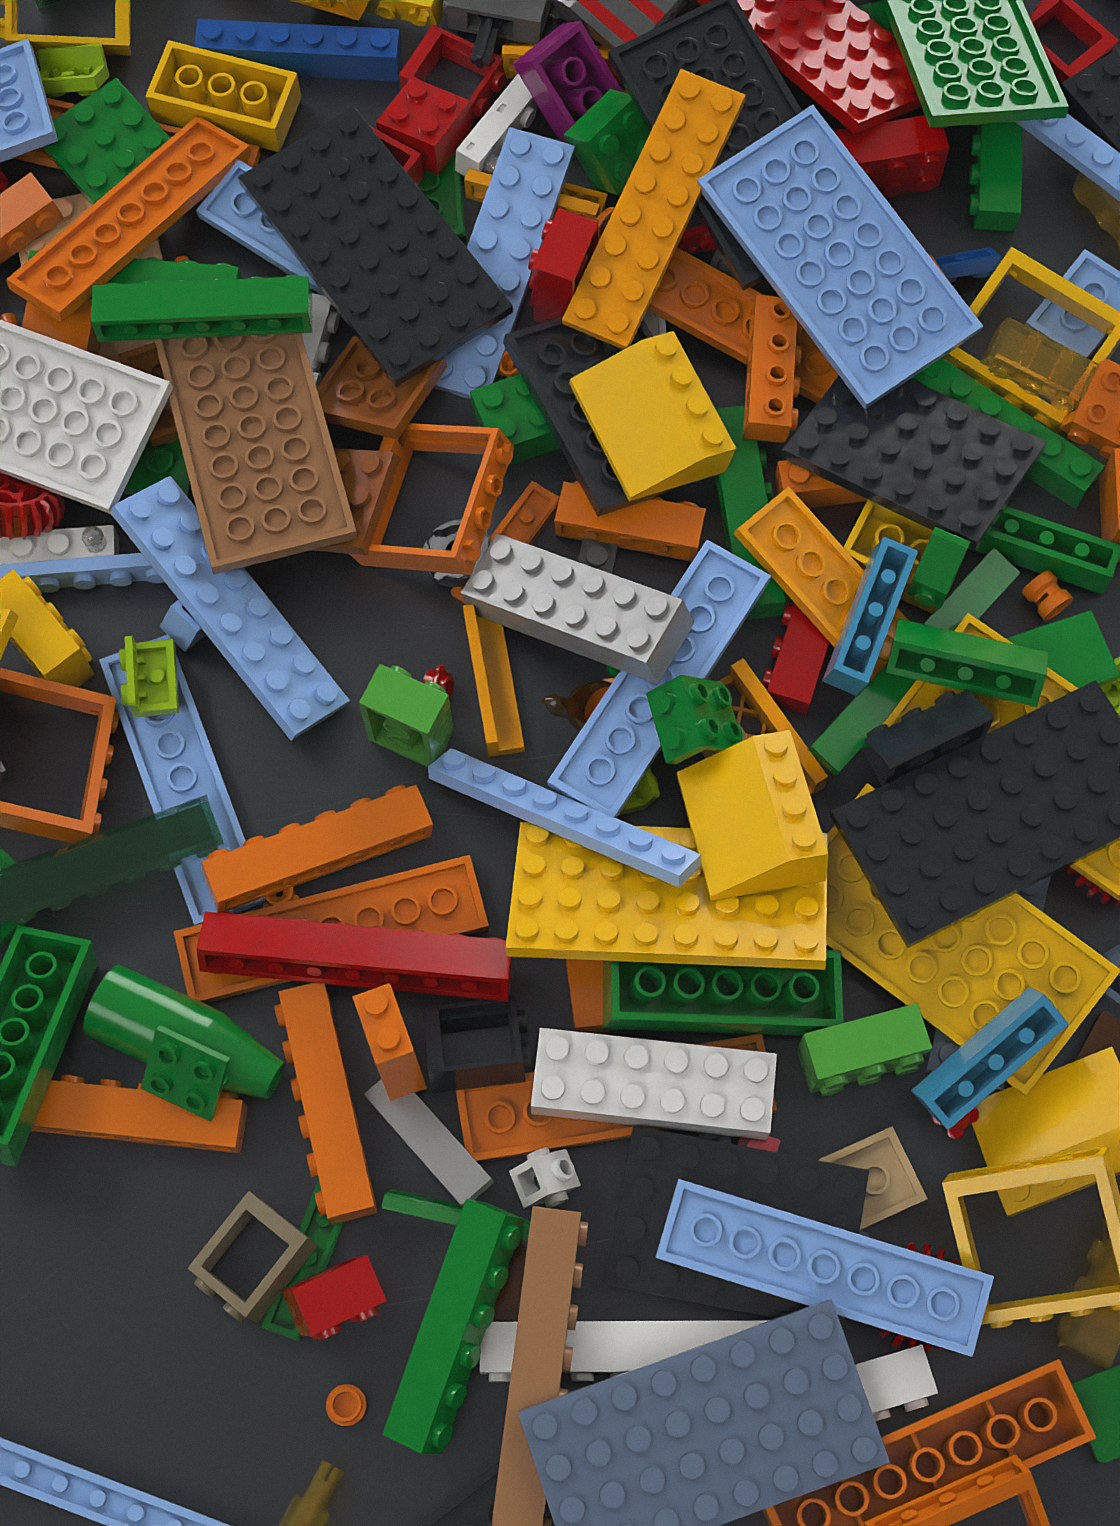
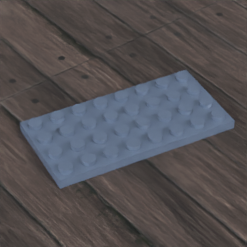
M832 1299L517 1411L555 1526H720L890 1463Z

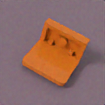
M1104 359L1099 362L1077 409L1064 417L1059 429L1067 432V437L1080 445L1090 444L1100 449L1099 454L1108 460L1114 448H1120V365L1109 359Z

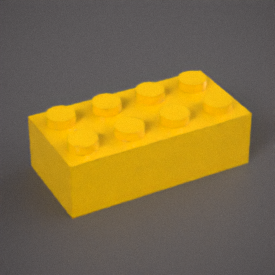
M168 40L145 97L151 117L155 121L183 128L198 115L244 143L280 152L301 100V92L296 72Z

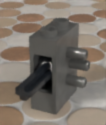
M444 0L443 13L448 14V29L477 34L470 60L471 63L477 65V68L483 69L484 66L490 65L497 38L535 45L542 40L552 1Z

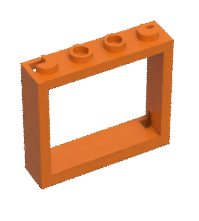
M409 423L399 439L384 436L379 451L394 452L400 458L369 547L368 555H350L362 566L472 575L475 563L481 554V545L486 530L492 521V512L497 497L502 491V482L508 464L511 463L513 458V444L499 428ZM414 450L483 454L451 551L381 545Z
M0 668V691L98 716L80 820L0 801V827L84 846L92 834H97L100 827L101 813H97L96 810L98 800H103L107 789L108 780L102 777L104 766H109L113 755L114 746L108 743L110 733H115L119 721V713L114 711L117 698Z
M1015 1454L864 1522V1525L949 1526L1016 1495L1018 1496L1028 1526H1050L1031 1471Z

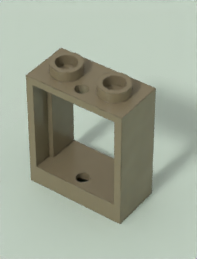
M248 1191L187 1269L198 1277L194 1284L211 1298L217 1293L227 1301L222 1308L239 1322H242L246 1317L258 1323L282 1293L281 1290L286 1288L318 1245L261 1198ZM255 1216L288 1243L289 1247L247 1301H245L210 1271L252 1217Z

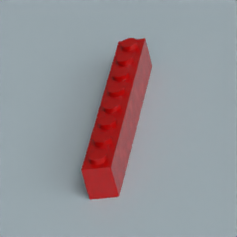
M205 911L196 948L200 972L364 988H377L390 983L392 990L498 1001H508L513 967V957L506 956V940L497 937L478 938L463 936L457 933L447 935L426 933L422 930L387 929L382 926H353L342 922L332 924L311 922L307 919L272 918L267 915L248 916L227 911L219 913Z

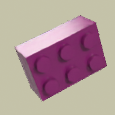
M581 21L561 24L512 64L559 141L567 144L568 142L563 134L609 89L623 92Z

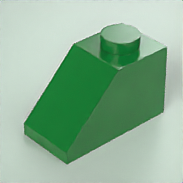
M935 527L907 594L913 596L918 603L924 606L942 608L970 541Z

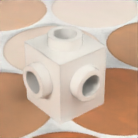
M548 1147L541 1148L528 1154L526 1162L509 1171L523 1208L545 1203L547 1208L555 1207L568 1201L567 1193L581 1186L566 1149L550 1152Z

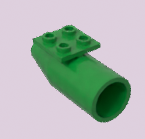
M120 964L115 965L105 975L90 1001L84 1018V1035L147 1064L141 1089L210 1122L215 1116L222 1090L269 1099L275 1092L284 1073L285 1063L224 1012Z

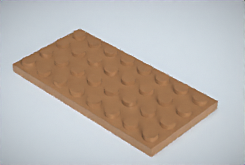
M301 333L155 340L164 380L170 381L174 387L169 400L213 575L358 538Z

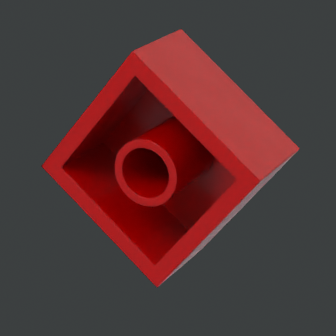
M411 77L378 118L376 127L380 132L421 153L423 169L439 175L455 154L456 149L473 130L470 100Z
M368 1255L354 1256L281 1290L300 1336H310L313 1340L318 1338L323 1340L342 1331L340 1323L348 1319L350 1322L356 1321L358 1323L378 1314L377 1305L387 1301Z

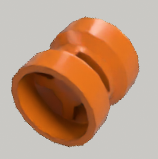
M1051 570L1038 575L1022 590L1027 600L1034 602L1038 606L1037 612L1044 621L1058 615L1074 599L1066 589H1061L1058 586V578Z

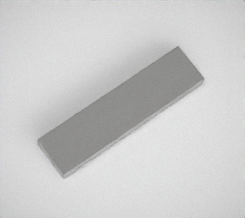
M380 1079L364 1093V1096L462 1208L466 1199L475 1200L494 1183L492 1178L415 1092L390 1102L382 1079Z

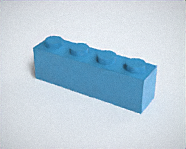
M883 537L872 550L823 677V682L856 696L869 683L917 556V550L887 537Z
M1029 987L911 1091L935 1120L949 1130L1064 1030L1069 1023L1045 994Z

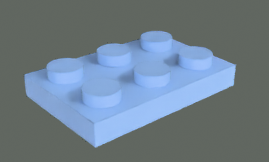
M1084 249L1064 274L1063 278L1120 312V271ZM1046 298L1024 326V330L1080 367L1085 364L1107 336Z

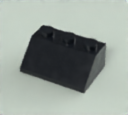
M968 690L956 694L955 691H950L938 697L934 701L935 705L922 711L921 707H917L902 715L900 718L901 722L891 727H888L887 724H882L870 730L866 734L868 738L864 740L862 751L881 786L986 735L994 720L991 711Z

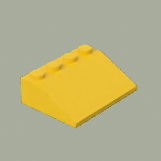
M674 331L643 339L570 379L569 385L629 501L726 472L736 447Z
M790 730L752 736L677 772V779L697 853L701 854V868L710 901L826 881L829 854Z
M1113 1047L1042 1074L1026 1096L1014 1087H1009L987 1096L975 1106L979 1112V1118L975 1123H972L987 1167L1108 1146L1115 1177L1120 1175V1063ZM1095 1174L1001 1189L997 1190L1007 1216L1013 1217L1095 1185L1097 1182Z

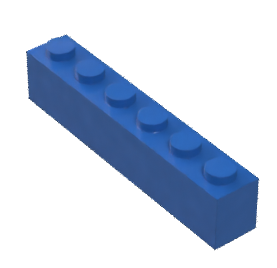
M198 19L194 47L296 72L298 77L399 82L402 59L399 29Z

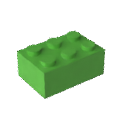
M379 664L359 701L368 740L428 767L443 755L454 734L449 695L446 694V690L434 682L426 681L424 684L411 678L412 675L401 667L392 665L389 668Z
M918 1003L805 1033L796 1050L810 1094L820 1091L822 1096H829L843 1091V1085L858 1081L859 1086H865L880 1081L882 1079L881 1075L895 1070L896 1076H901L917 1071L919 1069L918 1065L925 1062L924 1059L931 1051L932 1045Z

